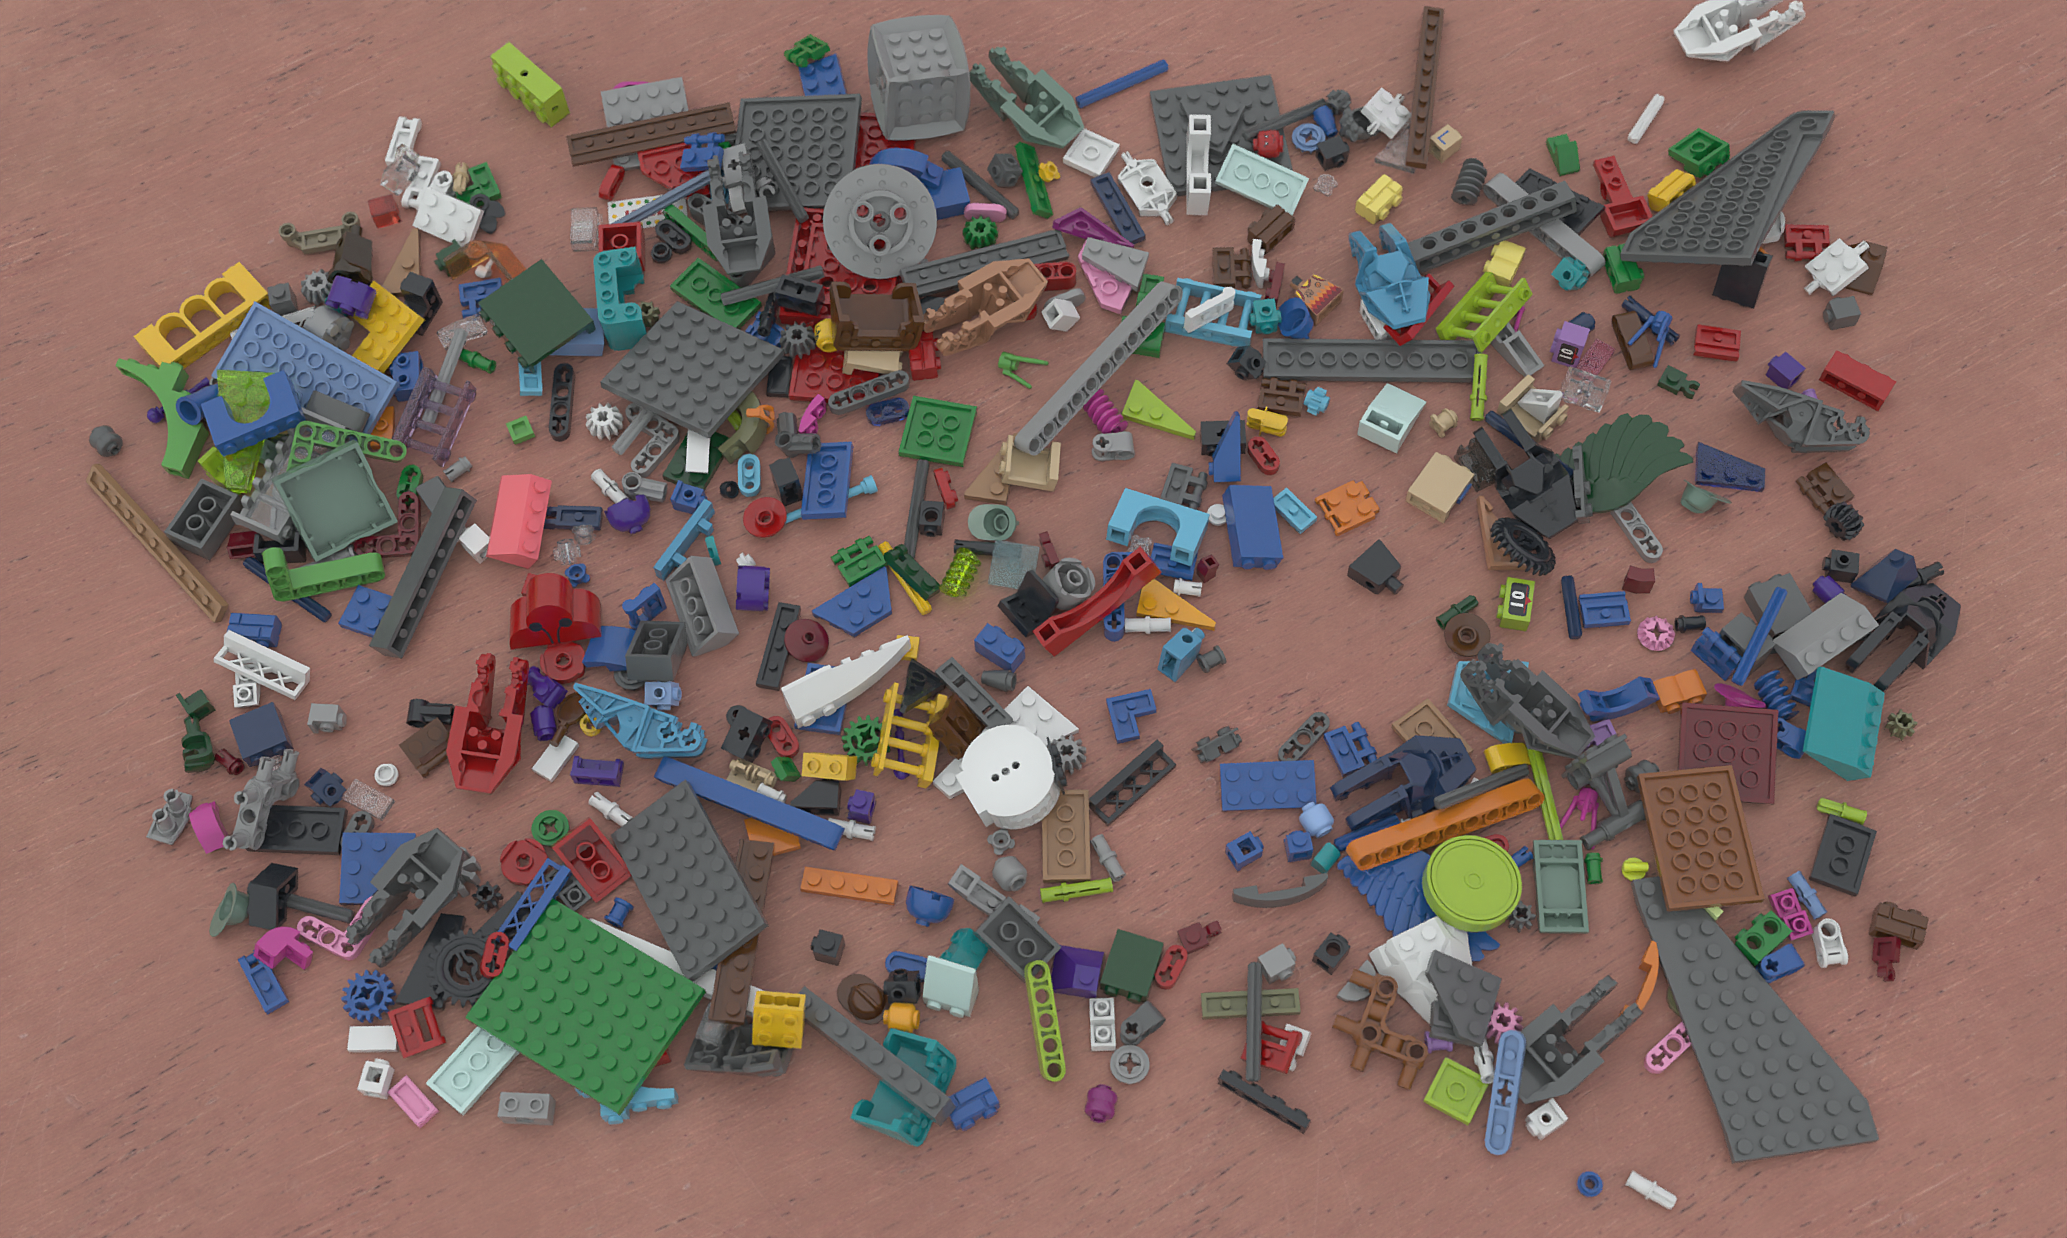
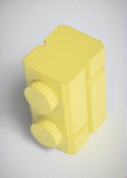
M1382 175L1356 201V213L1363 218L1365 217L1371 224H1376L1379 220L1383 221L1389 214L1390 208L1392 206L1397 207L1403 199L1402 186L1395 181L1393 182L1387 175Z

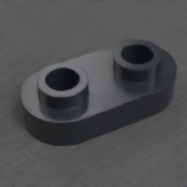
M668 219L661 220L656 224L655 232L658 239L671 247L675 253L683 254L690 250L692 246L690 236L677 224Z

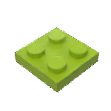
M1445 1057L1423 1102L1469 1125L1489 1084L1481 1081L1480 1074Z

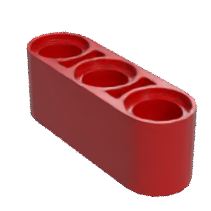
M1073 263L1034 264L1044 277H1048L1045 278L1048 283L1044 291L1068 290L1076 285V267Z

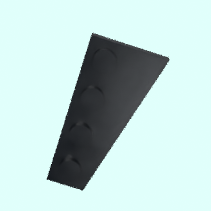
M1530 168L1515 182L1528 194L1557 184L1552 179ZM1572 191L1576 198L1577 212L1562 217L1559 220L1576 234L1580 235L1606 207L1582 194L1580 195Z
M440 914L395 1001L397 1005L406 1006L431 997L433 1001L432 1009H445L446 1001H442L444 992L435 995L438 985L429 986L430 982L435 978L426 976L427 973L433 971V969L426 967V964L434 962L433 959L428 957V954H437L433 945L442 946L441 937L450 940L449 932L458 936L459 929L464 931L465 916ZM456 955L452 957L448 966L451 977L453 976L457 960Z

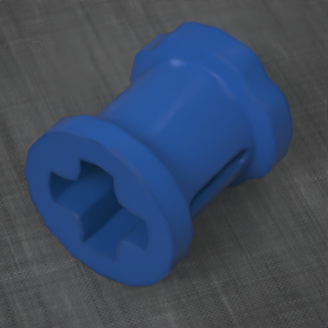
M615 897V904L610 913L605 915L604 919L611 925L622 929L629 911H633L634 906L623 899Z

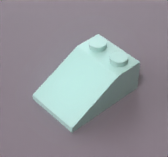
M929 955L923 989L924 1003L927 1004L928 1008L936 1011L945 1009L950 1011L951 1015L963 1018L964 1015L970 1017L979 992L976 969Z

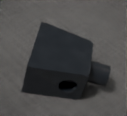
M1380 539L1349 565L1347 576L1374 594H1379L1387 587L1396 595L1404 586L1397 579L1401 570L1400 563Z

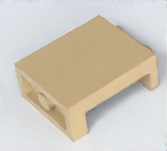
M844 351L843 373L851 375L853 369L881 374L902 370V362H899V356H902L903 351Z
M1528 374L1500 401L1497 413L1502 416L1503 412L1511 408L1532 440L1539 443L1542 439L1547 440L1552 435L1555 426H1561L1566 421L1569 406L1566 404L1562 407L1559 406L1558 410L1544 424L1520 407L1517 402L1531 388L1536 389L1533 386L1535 379Z
M1008 435L1006 442H1002L1000 455H1004L1003 461L1001 460L999 465V474H1002L1001 483L1054 491L1058 482L1061 443L1052 441L1050 448H1044L1038 455L1034 456L1015 448L1013 435Z
M1435 452L1408 490L1406 502L1444 524L1452 507L1469 483L1472 484L1474 473L1467 467L1456 464L1448 456Z

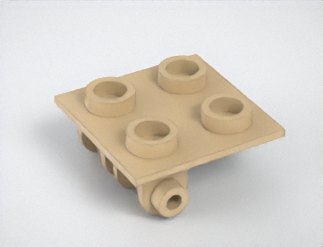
M737 758V760L731 761L729 768L732 770L726 779L756 792L761 783L774 788L778 777L775 775V772Z

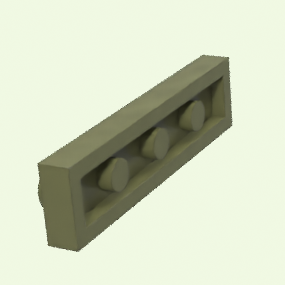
M1298 988L1262 990V1016L1300 1015ZM1247 991L1201 993L1202 1019L1247 1017Z

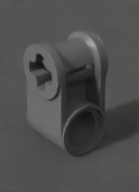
M1150 1001L1143 1003L1121 1024L1120 1038L1122 1043L1125 1045H1138L1148 1035L1158 1030L1164 1024L1166 1018ZM1127 1030H1129L1130 1032H1133V1031L1135 1030V1031H1136V1034H1135V1035H1134L1133 1033L1127 1034Z

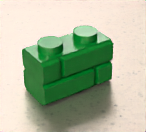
M1625 244L1606 247L1602 255L1606 263L1604 266L1615 294L1638 290L1642 280H1644L1643 269L1638 268L1637 262L1621 261L1620 253Z

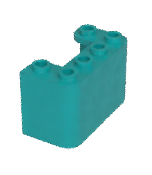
M636 247L602 251L596 254L593 260L598 318L609 348L614 351L629 350L647 334L640 306L636 303H625V295L635 294L637 284H645L644 273Z

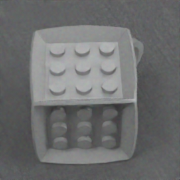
M950 15L910 16L871 25L867 51L868 76L874 111L887 140L924 139L964 130L970 108V75L964 44Z

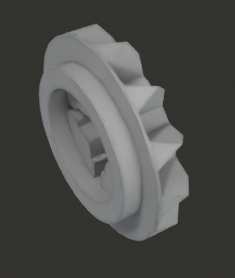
M1124 1045L1118 1048L1110 1060L1112 1075L1119 1082L1129 1085L1139 1083L1147 1076L1149 1070L1147 1054L1143 1049L1135 1045ZM1129 1055H1131L1133 1064L1141 1065L1133 1067L1131 1074H1128L1127 1067L1123 1066V1064L1127 1063Z

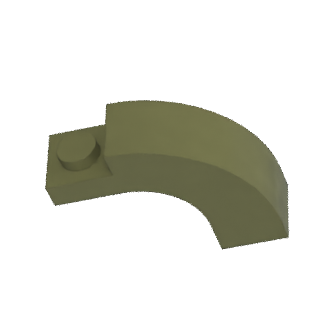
M753 391L736 408L742 415L740 428L718 448L730 464L740 458L746 450L753 454L762 444L767 432L768 423L765 420L746 416L747 409H756L762 405Z

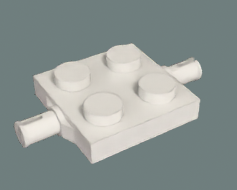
M1381 88L1360 112L1372 123L1367 128L1368 132L1373 129L1370 134L1380 130L1392 139L1409 120L1411 113L1406 107L1401 105L1404 101V96L1400 98L1402 94H1397L1393 98L1389 92Z
M1839 238L1805 265L1806 270L1813 276L1814 281L1804 287V290L1810 295L1817 288L1821 287L1826 289L1832 296L1836 295L1868 269L1867 264L1859 255L1868 249L1869 245L1863 240L1853 249Z

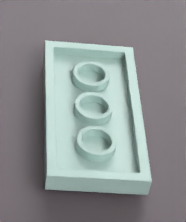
M1232 144L1215 180V184L1271 209L1278 204L1285 209V212L1293 215L1309 178Z
M477 1026L426 1084L464 1116L519 1052Z

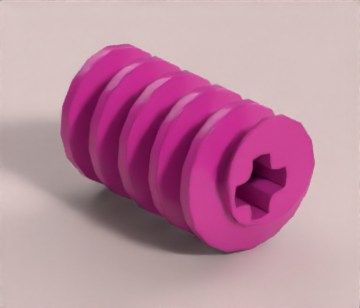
M1099 389L1083 406V410L1087 412V415L1097 425V429L1102 434L1123 432L1127 428L1128 422L1122 421L1123 416L1121 414L1117 415L1119 410L1113 408V402H1108L1109 397L1104 395L1103 389Z

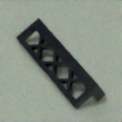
M1158 739L1089 798V808L1107 826L1112 824L1176 767V763L1163 752L1164 745ZM1159 757L1168 765L1163 770H1153V762ZM1140 774L1150 775V782L1146 785H1136V777ZM1123 789L1133 790V797L1129 800H1119V792ZM1106 804H1115L1116 812L1109 818L1100 810Z

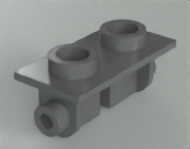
M1226 726L1216 731L1217 736L1211 739L1207 736L1196 742L1198 746L1192 748V751L1199 750L1200 754L1197 755L1201 763H1208L1221 755L1217 747L1221 746L1224 753L1239 747L1242 739L1239 734H1234L1238 727L1230 728Z

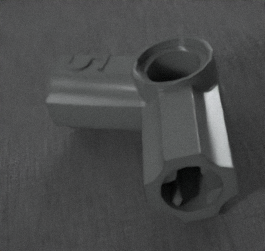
M787 412L778 414L779 417L776 419L778 434L775 437V445L790 458L796 457L799 454H816V452L820 451L822 444L817 433L798 434L796 415Z

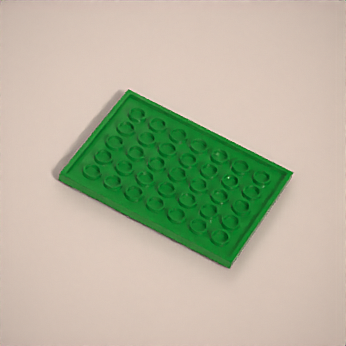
M552 898L517 952L513 951L505 962L503 971L493 978L465 1018L620 1116L701 1001L706 991L704 988Z

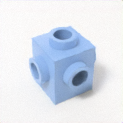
M672 681L645 682V705L657 707V710L669 711L671 706H679V701L682 697L679 683Z

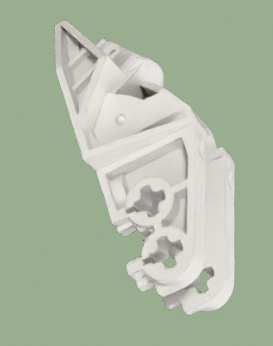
M1708 0L1694 7L1676 27L1674 35L1687 57L1728 62L1746 46L1750 45L1753 51L1759 49L1802 21L1806 14L1803 10V3H1798L1796 0L1790 3L1789 9L1783 14L1773 10L1769 12V16L1757 20V17L1783 0ZM1749 23V29H1746L1738 33L1739 27L1741 29L1743 28V26Z

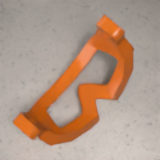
M760 405L756 409L746 410L747 417H757L769 423L770 426L767 428L766 434L773 431V420H775L773 406ZM764 410L769 411V417L765 415Z

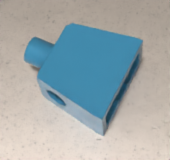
M1182 628L1163 646L1157 670L1176 683L1196 660V656L1199 655L1202 640L1205 637L1204 632L1199 628H1194L1192 631Z

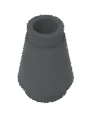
M1011 670L983 671L981 676L982 684L1004 692L1015 689L1017 675L1011 672Z

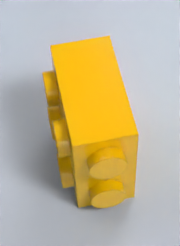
M756 991L753 1009L752 1045L801 1049L804 1034L806 994Z

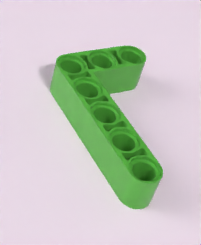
M302 421L295 429L287 471L310 461L314 446L333 450L345 444L347 437L357 439L365 457L392 463L401 462L405 458L406 446L402 442L311 421ZM309 427L313 433L310 437L305 438L300 435V429ZM325 432H332L335 435V440L330 443L325 442L322 435ZM370 442H377L380 450L371 452L368 450L367 445ZM397 446L402 450V455L400 457H393L390 454V449ZM303 448L308 452V456L305 459H298L294 454L295 451Z
M274 547L266 549L262 553L265 572L273 597L276 601L280 602L378 582L385 577L382 557L379 553L374 552L291 570L288 568L282 549Z

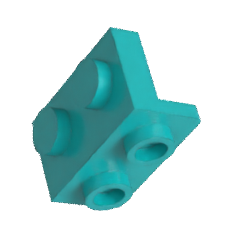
M961 928L952 935V943L948 950L941 954L940 959L977 970L988 948L973 934L974 931L971 928Z

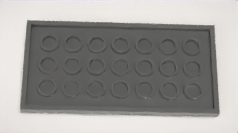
M687 780L682 781L611 834L684 977L694 982L769 926L695 791Z

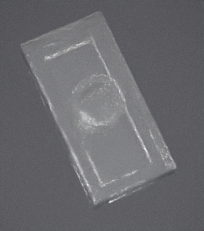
M354 779L342 797L345 802L368 812L371 816L383 821L395 803L391 797L357 779Z

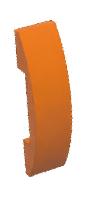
M1651 941L1647 946L1638 969L1647 972L1635 1001L1640 1010L1648 1002L1658 975L1659 956L1657 943ZM1624 1005V1007L1621 1009L1619 1013V1016L1624 1012V1010L1627 1007H1629L1628 1005Z

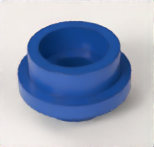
M1587 1171L1578 1177L1577 1188L1582 1195L1595 1197L1602 1191L1603 1182L1598 1174ZM1585 1181H1591L1594 1185L1593 1189H1588L1585 1186Z

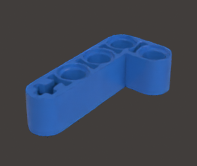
M1111 552L1104 557L1103 587L1115 574L1122 560L1132 552ZM1116 564L1118 567L1110 568L1109 565ZM1124 603L1104 618V635L1110 641H1119L1124 636ZM1112 621H1116V629H1112Z

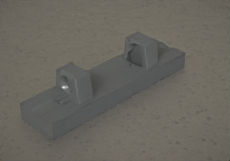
M953 657L935 670V675L954 694L956 693L988 729L1001 725H1010L1013 722V718ZM991 707L990 711L984 715L983 712Z

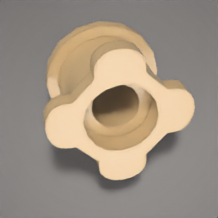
M1444 408L1441 414L1437 416L1432 414L1430 416L1431 421L1429 424L1441 438L1445 436V431L1451 427H1457L1458 417L1453 410Z

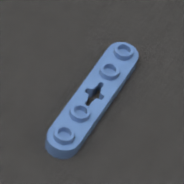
M1518 1030L1504 1032L1499 1040L1485 1136V1146L1494 1155L1506 1153L1512 1144L1526 1048V1039ZM1506 1079H1509L1507 1086L1512 1095L1507 1096L1505 1100L1506 1105H1503L1504 1098L1503 1094L1499 1093V1089H1503Z

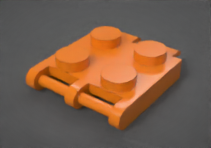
M1352 480L1314 499L1316 504H1319L1323 509L1325 519L1329 520L1334 527L1336 536H1340L1374 520L1375 514L1380 512V508L1373 497L1368 498L1370 492L1363 481L1355 483ZM1323 502H1326L1331 511H1328ZM1334 517L1336 518L1341 527H1338L1335 520L1333 519Z

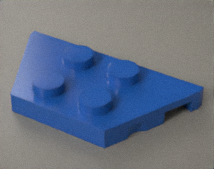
M885 566L813 609V616L829 622L831 626L837 629L844 630L845 633L852 637H856L892 614L887 568Z

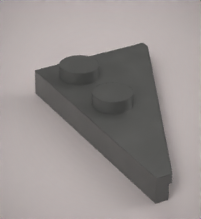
M1582 445L1573 447L1575 470H1573L1576 506L1579 507L1575 514L1581 524L1590 523V517L1593 516L1592 503H1588L1587 495L1591 494L1590 482L1585 479Z

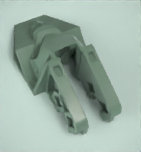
M1004 46L1002 48L990 49L989 59L1016 94H1009L1001 86V82L998 79L990 81L985 74V67L981 63L979 65L975 63L972 70L969 71L970 82L1003 122L1008 118L1012 121L1023 141L1063 149L1084 129V124L1073 97L1043 69L1034 75L1019 60L1011 62ZM1017 95L1023 103L1028 104L1024 112L1015 105Z

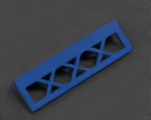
M549 858L546 859L498 930V932L504 933L506 929L517 928L516 935L508 945L510 950L517 952L552 898L556 899L572 875L569 868L564 865L560 866ZM551 866L558 873L552 881L545 882L544 873ZM542 877L543 883L537 884ZM544 887V893L539 901L532 902L530 896L532 890ZM528 898L529 903L524 904V902ZM530 907L531 913L527 919L518 923V911L522 908ZM515 918V923L510 924L512 920Z

